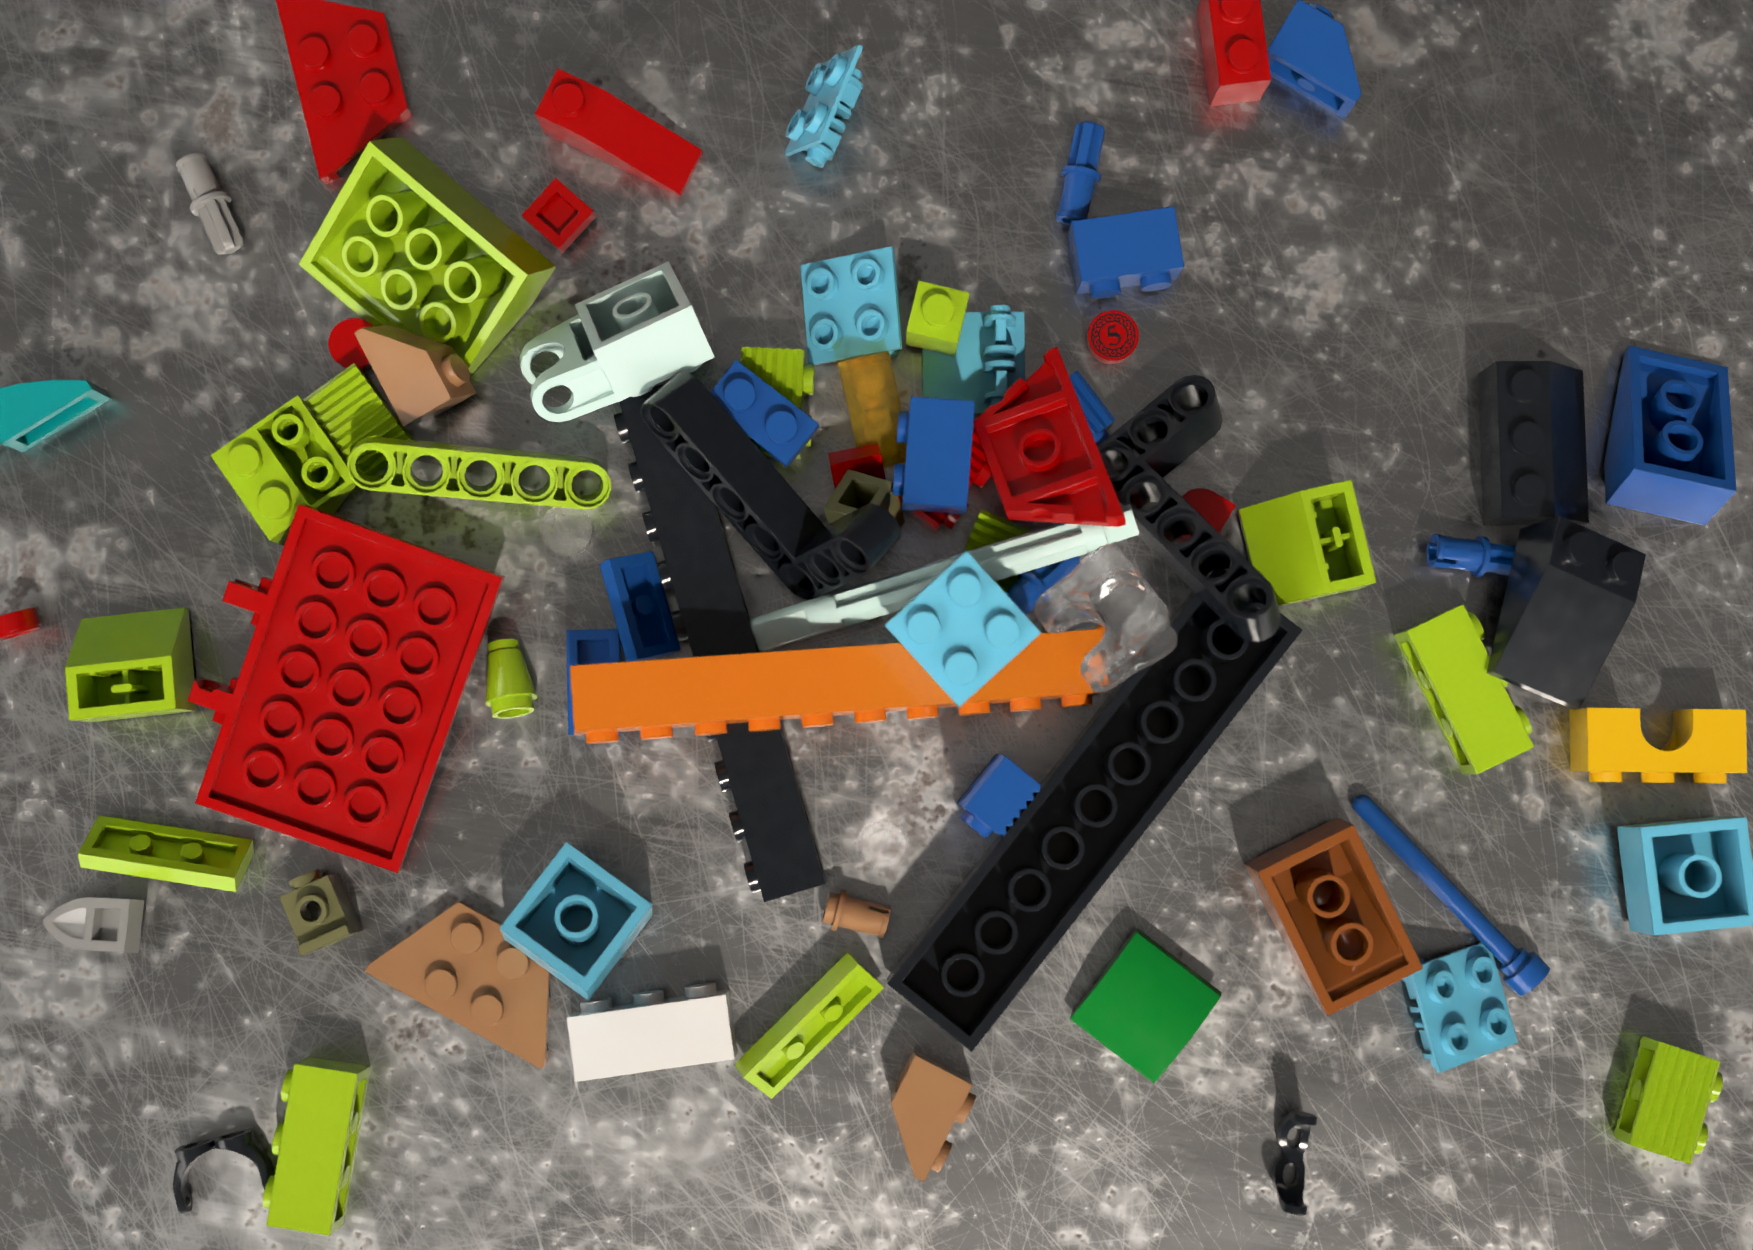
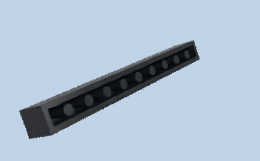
M664 384L655 386L644 395L631 396L620 401L622 412L614 414V420L622 444L631 442L636 461L628 463V468L636 493L646 492L650 511L643 512L642 516L650 542L660 541L665 560L657 562V568L664 591L674 590L679 610L671 612V617L679 642L689 641L693 657L760 653L750 627L749 613L718 508L652 434L641 417L640 408L642 404ZM748 722L727 724V733L706 735L708 742L718 741L723 760L714 762L722 791L732 790L737 810L729 812V817L737 843L746 841L752 861L744 863V869L752 894L761 891L764 902L826 884V877L782 726L778 730L749 732Z

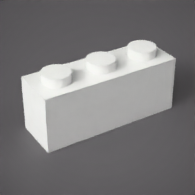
M710 982L684 987L685 996L664 998V990H653L633 994V1003L612 1006L611 997L580 1002L581 1011H574L567 1017L575 1082L735 1059L738 1048L730 989L717 991L716 983Z

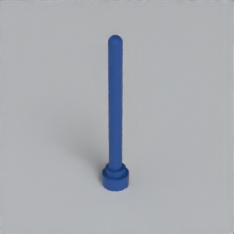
M1360 794L1353 799L1352 808L1355 813L1501 962L1499 969L1505 974L1503 980L1518 996L1527 994L1543 981L1549 973L1550 967L1534 951L1528 953L1523 947L1517 949L1369 796Z

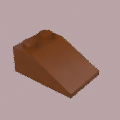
M1335 818L1244 863L1270 918L1326 1016L1423 969L1354 824Z

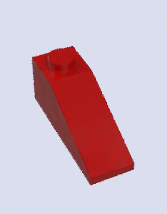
M557 68L535 112V116L546 135L680 198L703 154L702 149L607 91Z

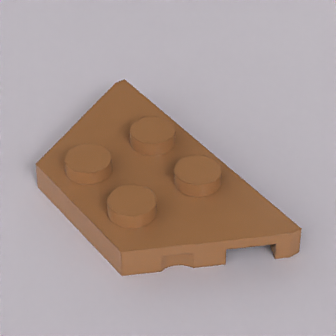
M464 901L457 902L368 964L364 972L539 1069L546 1065L549 1057L547 1033L548 1018H550L551 1011L549 988L552 974L503 938L499 929L503 924L501 921Z

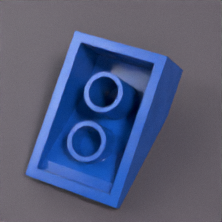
M1628 346L1624 352L1604 460L1605 504L1706 525L1734 495L1737 490L1728 367Z

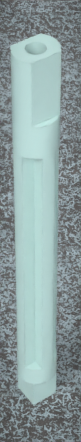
M1129 504L1121 507L1126 525L1120 527L1058 523L967 552L994 581H998L1109 547L1110 543L1139 535L1131 505ZM962 553L750 618V627L758 650L765 652L899 611Z

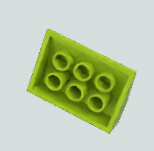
M402 136L368 142L299 262L303 269L371 325L381 326L389 324L451 346L455 354L466 363L470 377L531 307L556 268L552 262Z

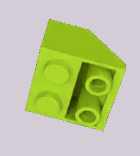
M298 395L210 455L268 540L282 546L285 545L298 504H306L334 514L356 486L348 475L347 463Z
M1352 479L1301 490L1237 510L1249 562L1272 585L1278 607L1361 589L1376 583Z
M183 607L81 619L65 666L69 721L101 722L197 711V704L187 701L195 681L189 608Z

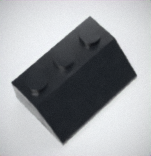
M1496 361L1478 373L1483 526L1533 525L1557 516L1564 517L1577 524H1588L1589 506L1583 370L1552 361Z

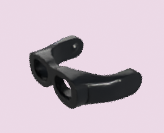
M1290 1111L1288 1115L1282 1117L1279 1121L1276 1133L1277 1142L1284 1154L1273 1165L1272 1183L1276 1189L1281 1209L1286 1213L1294 1215H1306L1307 1205L1303 1201L1305 1175L1303 1154L1308 1145L1311 1125H1316L1317 1116L1307 1112ZM1292 1128H1299L1301 1131L1299 1143L1296 1147H1291L1287 1143V1135ZM1288 1163H1295L1296 1178L1293 1183H1284L1283 1170Z
M253 1128L189 1143L175 1150L177 1162L173 1177V1192L178 1211L181 1214L191 1212L193 1207L188 1186L189 1171L200 1155L212 1149L233 1151L252 1160L259 1170L265 1190L269 1177L271 1175L275 1176V1170L268 1154L256 1139Z

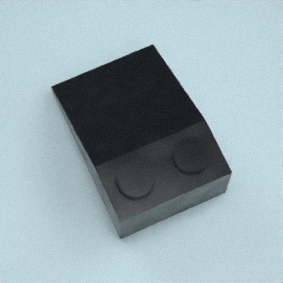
M1561 516L1521 528L1487 674L1573 710L1579 709L1636 603L1646 554Z

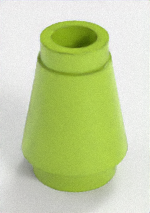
M500 639L490 642L487 645L489 654L487 655L485 705L491 707L492 717L507 719L532 713L534 711L533 701L538 696L519 647V641L517 639Z

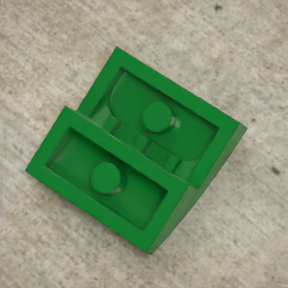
M1137 928L1108 962L1104 974L1072 1010L1070 1020L1152 1083H1155L1207 1018L1220 999L1222 992Z

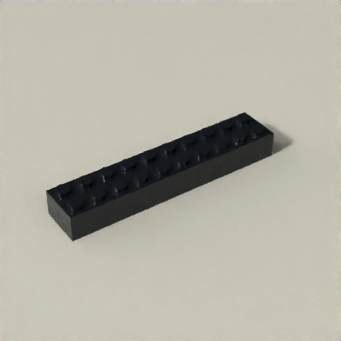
M1223 568L1215 569L1207 577H1220L1227 570ZM1192 590L1040 783L1041 792H1033L1034 800L1026 801L1027 809L1019 810L1020 817L1013 818V826H1006V834L997 837L888 975L887 984L972 1052L1299 636L1302 629L1280 613L1281 622L1279 629L1273 636L1264 641L1257 642L1244 640ZM1249 604L1241 612L1248 614L1256 613L1263 608L1264 604Z

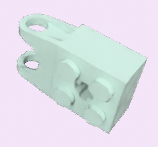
M668 261L575 304L578 314L529 341L520 353L519 364L522 374L532 384L530 397L534 410L540 417L548 421L563 422L618 401L620 402L628 397L644 395L651 391L656 384L673 377L676 373L694 372L704 362L714 358V354L693 308ZM541 352H553L559 356V361L543 373H538L531 368L532 359ZM564 385L571 389L572 394L569 401L562 406L550 407L542 401L544 393L552 387Z

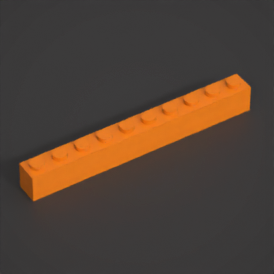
M1102 629L1041 633L960 707L958 706L959 716L991 713L990 704L1010 703V712L1042 709L1041 700L1061 699V708L1093 705L1092 696L1108 692ZM901 643L570 666L574 735H586V744L618 742V732L639 730L641 740L672 738L673 728L692 726L695 728V736L727 733V724L748 722L749 732L781 729L780 720L801 718L803 728L834 725L833 716L854 714L855 724L887 721L886 712L904 710L907 713V720L939 717L938 708L958 706Z

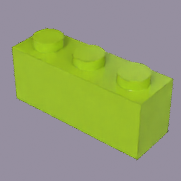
M1463 604L1458 605L1394 634L1398 646L1462 775L1480 774L1534 748L1529 734L1532 733L1531 723L1522 708L1518 705H1513L1505 689L1509 682L1487 674L1490 657L1481 641L1485 639V632L1481 622L1473 612H1467Z
M307 1057L295 1063L293 1069L287 1071L281 1091L282 1101L287 1102L284 1122L278 1124L272 1142V1153L278 1155L275 1176L271 1175L269 1177L263 1194V1207L269 1209L266 1226L330 1236L344 1225L371 1066Z

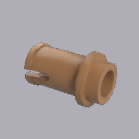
M841 889L840 894L829 892L822 922L831 924V930L837 931L838 927L874 935L880 939L884 938L891 906H884L846 896L847 890Z

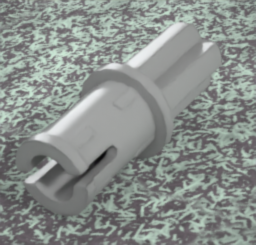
M193 153L182 157L175 166L181 174L192 200L190 205L191 213L194 216H199L212 247L217 254L229 255L235 253L236 250L244 245V239L228 206L231 203L230 195L221 190L205 153Z

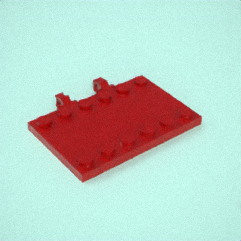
M298 504L273 579L263 576L259 586L239 579H235V581L229 580L222 599L223 602L254 612L251 624L255 625L256 628L239 677L231 678L229 686L204 677L198 678L194 681L187 701L215 710L212 721L222 725L195 804L398 873L405 860L505 576L312 506Z

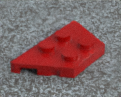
M276 0L318 175L324 184H329L340 177L336 172L359 153H363L369 141L380 140L386 132L394 131L412 116L389 20L384 12L326 0Z
M1058 347L1052 348L1043 355L1045 363L1026 381L1020 377L1005 391V395L1000 402L990 405L973 422L1008 520L1108 527L1126 525L1124 513Z

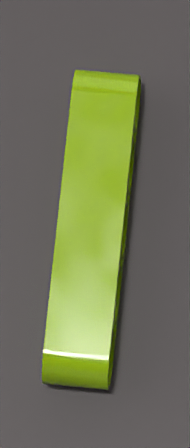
M367 437L357 442L352 448L347 461V471L352 482L360 488L370 491L585 510L595 509L603 505L611 492V479L603 465L596 459L586 456ZM368 450L378 451L387 459L388 469L379 476L366 475L358 466L357 459L359 455ZM423 455L435 457L442 465V473L433 481L420 480L414 475L411 467L416 458ZM484 460L494 466L496 474L491 483L477 486L468 481L465 476L466 468L474 461ZM537 465L547 470L549 477L544 487L531 491L521 486L518 479L524 468ZM583 470H591L600 475L599 487L590 495L577 494L572 489L573 478Z

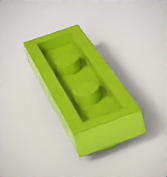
M98 815L77 854L81 868L237 892L255 853L253 839Z
M847 952L788 1012L752 1045L734 1066L744 1079L773 1099L885 987L867 968Z

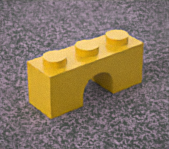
M1640 708L1569 709L1570 772H1589V782H1622V772H1641V783H1675L1674 773H1693V783L1727 784V773H1747L1746 709L1672 711L1673 728L1671 737L1660 749L1651 746L1642 734Z

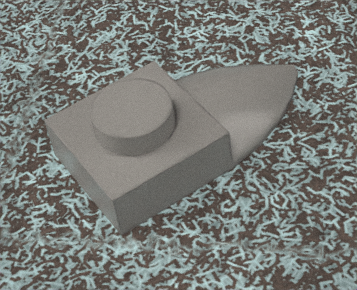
M96 897L74 899L54 909L44 918L43 925L55 939L71 948L86 951L139 953L144 900Z

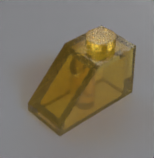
M889 351L838 362V373L855 447L879 443L884 468L895 466V463L905 464L907 443H897L898 417L902 407Z

